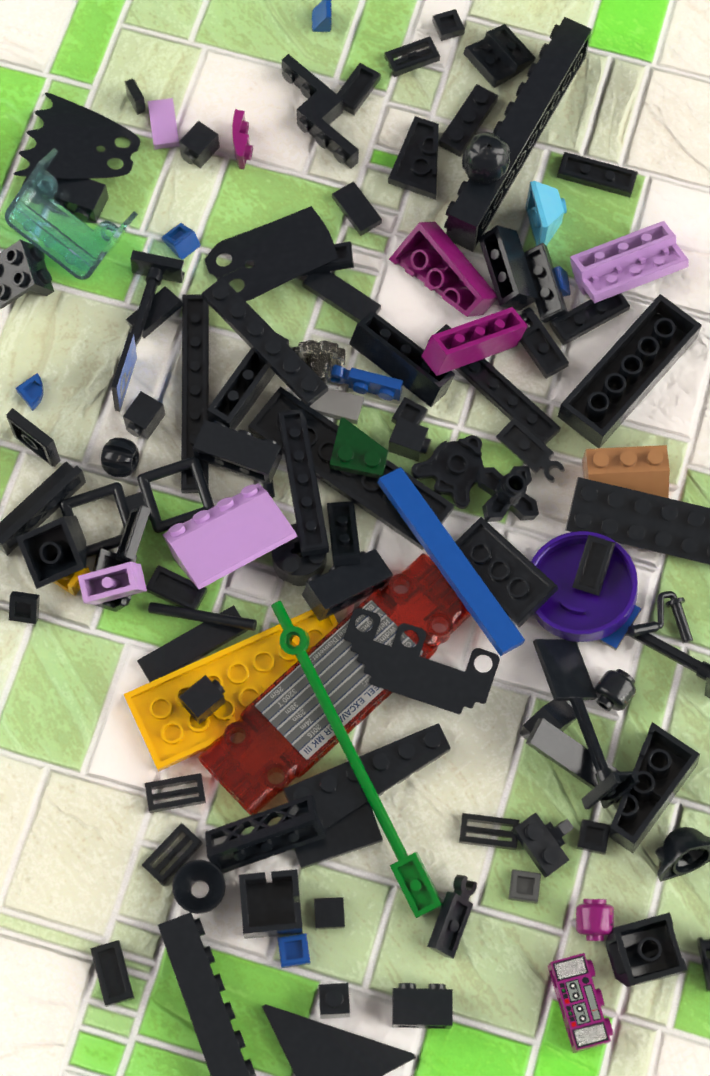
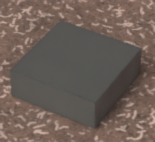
M512 869L508 900L537 904L541 873Z

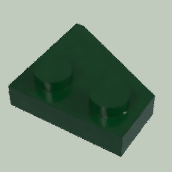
M341 418L329 469L377 479L382 477L388 458V450L347 419Z

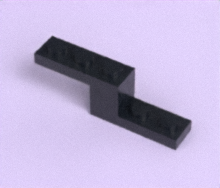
M286 55L281 60L282 76L288 83L295 84L301 93L308 98L296 109L298 127L304 133L311 134L319 146L331 151L339 163H345L352 169L358 163L359 149L330 126L343 113V99L291 55Z

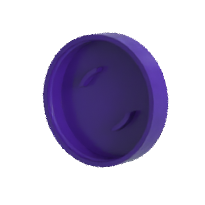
M587 531L566 533L547 542L538 550L531 561L559 588L533 614L538 623L551 634L574 642L596 641L616 632L631 616L638 594L636 568L626 550L611 538ZM588 535L616 543L600 596L572 588Z

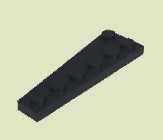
M438 723L364 754L359 758L378 796H381L394 785L409 778L411 774L420 771L448 753L451 747ZM349 761L283 789L288 802L312 794L316 803L317 816L325 831L368 803ZM308 807L298 810L294 816L298 817L309 813Z

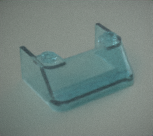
M54 148L38 162L7 208L5 220L12 229L74 277L84 280L95 272L138 214L134 211L120 227L112 222L103 221L93 230L53 199L58 190V183L55 177L46 171L58 153Z

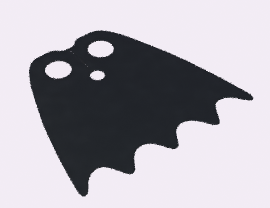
M45 93L53 103L52 107L35 111V114L43 120L44 126L40 129L27 131V134L36 141V146L18 153L30 165L28 168L13 174L16 176L60 179L124 176L130 173L133 161L131 160V155L138 151L140 139L127 128L97 112L51 93ZM118 137H126L131 141V145L127 148H120L115 144V140ZM97 146H103L105 151L99 152L96 148ZM118 158L124 164L120 169H111L108 167L107 162L109 159Z

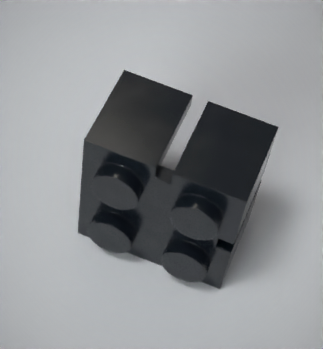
M297 869L271 872L272 883L266 882L265 872L239 875L244 939L303 934Z

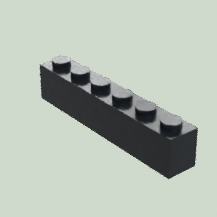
M190 912L159 924L158 927L210 1075L256 1076L251 1060H244L241 1049L246 1046L240 1030L235 1032L233 1030L230 1020L236 1018L230 1001L227 1003L223 1002L220 992L225 991V987L220 973L213 974L210 964L215 963V959L210 945L203 946L200 936L205 935V931L200 918L194 920Z

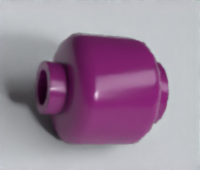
M583 899V903L576 907V931L579 934L586 935V941H604V935L611 934L612 928H614L613 906L607 904V899Z

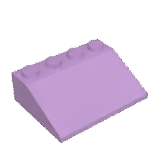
M259 483L244 487L241 493L220 500L213 508L197 512L192 519L184 523L175 524L166 533L162 534L175 562L198 589L211 584L298 537L269 493Z

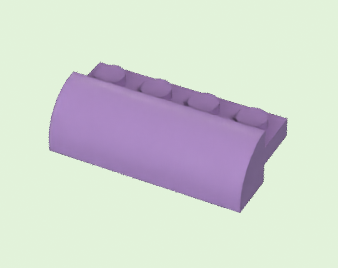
M665 221L570 256L573 275L583 295L588 294L594 303L689 267V259L676 244V235Z

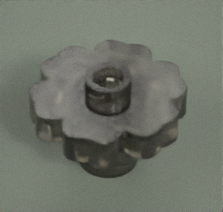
M308 340L300 342L297 347L292 348L325 384L328 383V378L331 377L333 365L344 366L346 362V350L338 348L339 345L330 341L317 342Z

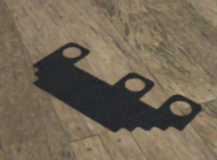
M356 608L353 611L344 640L352 643L351 651L358 653L357 661L365 665L363 672L371 676L369 684L456 714H461L463 707L473 708L475 702L486 703L500 661L497 654L481 648H475L471 653L464 672L419 656L426 638V632L423 629L407 623L399 625L391 647L374 641L381 621L377 613L362 608ZM360 615L370 616L373 620L372 629L368 632L359 631L355 626L357 617ZM407 630L415 631L419 637L417 645L411 648L404 646L401 642V635ZM486 655L492 660V668L488 672H479L475 668L474 661L478 656Z

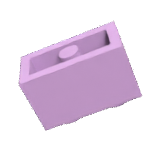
M127 562L78 576L85 604L97 605L147 591L142 566L139 563Z

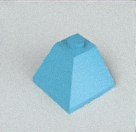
M532 181L529 185L525 208L536 246L542 243L547 246L562 224L563 215L567 212L566 202L564 198L560 199L558 189Z

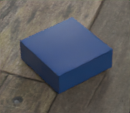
M306 933L277 938L281 968L311 964Z

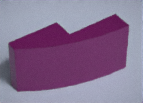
M235 109L232 124L234 153L239 169H244L246 161H250L252 158L253 145H250L249 122L245 120V111Z

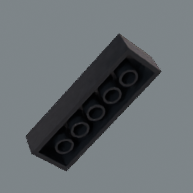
M659 294L561 403L557 417L594 446L601 448L694 343L702 325L663 295Z

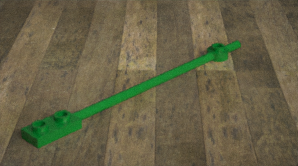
M275 602L271 607L283 629L279 640L280 646L284 652L296 655L398 860L391 864L390 867L415 917L418 918L440 907L443 902L418 852L408 856L306 652L310 643L308 633L300 627L293 626L282 602ZM295 636L300 638L298 646H293L292 639Z

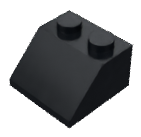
M76 515L63 516L16 537L36 589L87 568L86 539Z

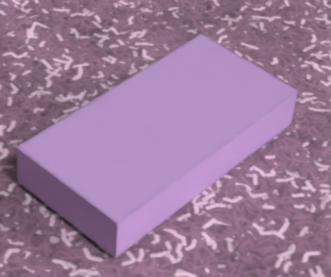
M173 98L148 101L154 150L179 147Z

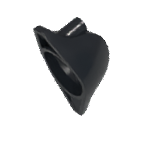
M691 827L678 828L669 833L664 840L663 846L655 851L662 863L657 873L659 881L662 882L688 874L710 861V837Z

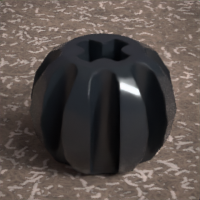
M113 438L104 445L101 453V465L107 474L114 477H127L136 470L139 462V450L133 441L126 438Z

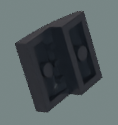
M506 24L487 31L484 39L466 46L463 52L465 57L493 88L522 72L536 59Z

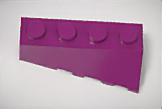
M419 222L389 258L394 264H399L403 267L406 273L425 283L424 286L429 290L441 295L443 300L466 317L484 315L497 300L495 291L437 222Z

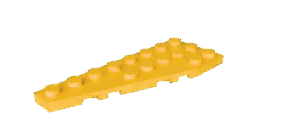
M309 610L290 619L293 626L304 629L309 635L310 643L306 650L308 656L340 629L334 614L319 621L314 612ZM280 624L124 694L158 772L211 748L255 708V705L300 665L296 655L284 652L280 646V635L283 632ZM295 636L292 639L293 646H298L300 638ZM206 675L211 681L216 679L224 688L225 704L199 725L182 706L179 696Z

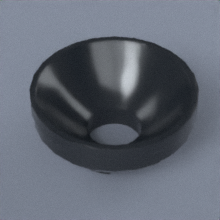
M193 860L183 865L177 871L173 879L172 890L175 900L184 910L195 914H203L212 911L221 903L225 895L226 884L223 873L216 865L205 860ZM202 881L209 886L208 894L205 897L197 898L192 894V886L196 882Z

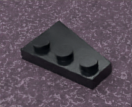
M417 116L414 117L389 175L388 184L436 200L438 123Z

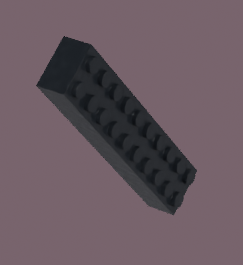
M567 17L563 18L560 25L556 24L550 34L551 41L549 44L544 43L538 63H532L527 74L528 80L526 83L521 82L516 92L517 98L515 102H509L504 113L505 119L503 122L498 121L493 131V134L503 138L509 145L510 164L507 172L500 180L492 184L477 183L471 179L463 181L457 193L459 197L456 202L451 201L445 215L448 218L444 228L447 229L446 234L453 243L471 252L475 250L479 243L478 238L486 231L584 62L590 41L591 28Z

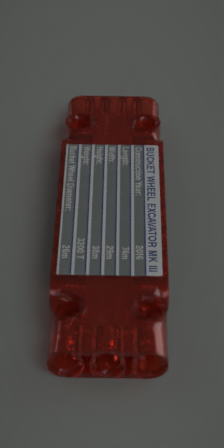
M424 553L400 574L394 575L384 589L376 590L357 607L377 613L380 616L381 621L374 638L376 642L392 647L398 627L403 623L423 629L426 632V638L419 656L430 659L437 651V646L446 642L450 635L471 616L432 559ZM402 585L408 591L404 594H399L394 591V587ZM353 611L307 652L347 734L393 693L369 684L371 676L363 672L365 665L357 661L358 653L351 651L352 643L344 640ZM360 615L355 621V626L361 632H368L373 627V620L368 615ZM440 623L443 624L447 628V630L439 633L434 631L432 626L434 624ZM407 630L401 635V642L406 647H414L419 641L418 634L415 631ZM297 661L248 705L241 713L240 719L228 725L224 734L197 758L250 815H254L277 794L282 793L283 789L288 787L289 783L296 777L300 778L308 772L339 741L299 661ZM242 733L245 735V739L241 743H233L230 740L232 734ZM273 773H280L284 776L283 781L279 784H272L268 778Z

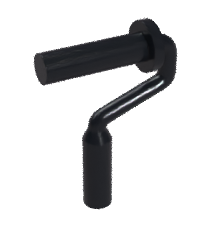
M672 591L659 593L657 598L658 622L653 621L629 626L628 634L634 637L654 633L664 626V599L670 598L671 600L666 602V607H671L682 643L693 641L682 607V603L685 602L684 597L677 598L676 594Z

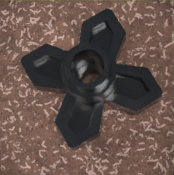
M514 466L509 474L505 476L494 467L480 468L477 471L478 487L492 496L482 507L484 519L487 522L501 521L508 509L520 520H534L539 515L536 500L525 494L527 486L532 481L528 466Z

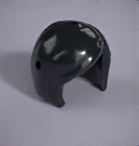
M489 132L478 133L473 137L470 146L464 151L462 168L465 170L467 177L472 181L482 184L495 183L508 170L510 148L508 143L496 134Z

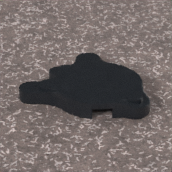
M470 435L458 441L447 442L448 440L442 442L428 460L416 463L411 468V474L415 479H435L434 492L439 495L451 496L455 506L459 509L468 507L470 503V490L477 484L476 473L480 468H484L481 458L482 441L475 435Z

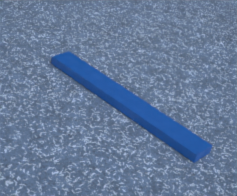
M402 467L380 477L377 482L500 657L521 646L525 639Z

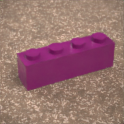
M511 307L431 335L421 357L435 375L438 376L517 347L528 325L516 310Z

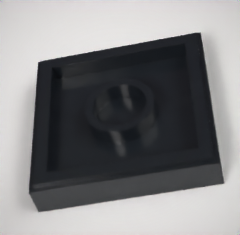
M12 408L6 414L12 433L17 440L52 467H55L61 461L55 442L51 437Z

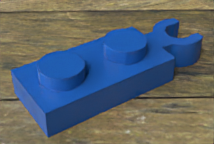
M333 365L330 381L333 383L348 384V388L360 394L371 393L388 401L393 399L400 400L403 380L352 367L351 370L338 365Z

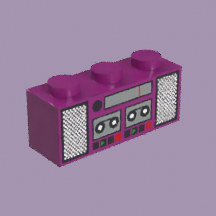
M585 953L550 962L548 970L573 1053L611 1042L610 1036L613 1035V1029L609 1018H604L601 1006H604V999L599 988L595 989L592 977L596 975L591 959L586 960Z

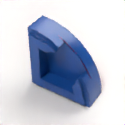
M38 373L16 387L17 393L32 411L40 404L44 392Z

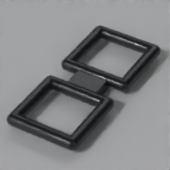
M193 456L139 474L137 477L141 490L139 493L125 497L122 485L119 482H115L64 499L60 502V509L63 516H74L72 508L114 495L124 529L131 509L143 505L151 509L148 520L151 521L154 532L162 533L169 530L175 524L184 523L192 519L199 511L213 508L214 503L198 457ZM191 469L203 507L162 521L150 482ZM123 534L86 546V558L96 555L97 551L101 548L111 550L119 547Z

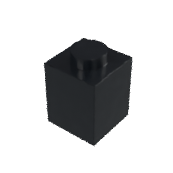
M199 120L179 141L181 157L187 163L195 164L199 168H202L220 148L218 133Z
M140 391L123 415L126 430L135 437L141 435L148 440L165 416L164 405Z
M398 418L389 440L388 452L419 462L421 454H427L431 439L428 438L429 428Z
M205 675L179 698L182 706L200 725L225 704L223 695L225 690L216 679L211 681Z
M348 983L319 985L320 1019L350 1017Z

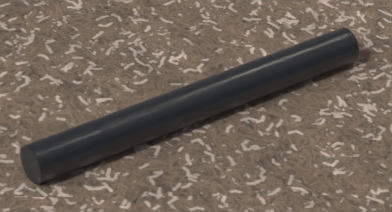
M150 602L148 607L149 613L252 631H255L257 626V620L154 602Z

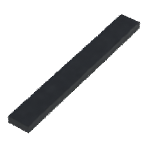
M202 294L182 295L181 460L194 456L193 446L204 421H208L209 304L202 298ZM200 461L209 488V463ZM191 469L181 472L182 493H199Z

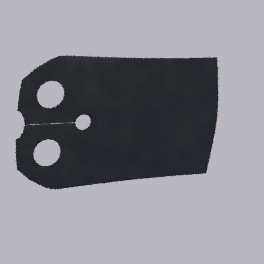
M310 206L219 242L209 252L205 263L209 274L214 275L217 281L221 277L228 284L234 279L243 280L244 288L237 293L245 301H249L296 277L338 259V255L327 227L313 207ZM228 253L232 256V262L224 267L217 265L216 258L220 254ZM251 260L254 262L252 268L244 267L247 261Z

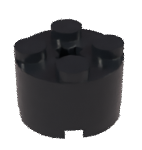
M291 524L292 528L298 536L296 524ZM298 537L271 551L273 568L277 576L295 586H306V581L310 577L318 573L322 575L326 567L327 553L299 557L296 554L301 553Z

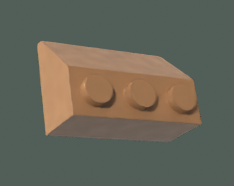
M667 445L585 450L582 459L583 477L585 479L669 498L670 469Z

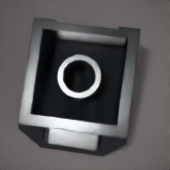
M670 912L614 927L611 934L607 936L605 946L615 979L626 987L687 972L684 958H682L674 933Z

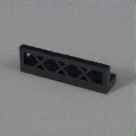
M66 461L0 522V550L7 556L19 545L16 537L38 528L60 507L62 500L70 498L86 483L83 471L77 465L73 468Z
M313 795L302 797L206 831L207 858L222 873H226L326 838L325 829L317 816ZM308 807L309 813L298 817L294 816L298 810ZM277 817L281 818L277 824L272 826L268 825L272 819ZM255 827L251 833L244 836L241 835L246 828ZM227 836L223 843L214 845V839Z

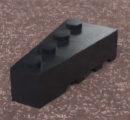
M652 722L633 770L636 771L639 782L622 796L610 826L609 837L631 853H634L698 765L700 754Z

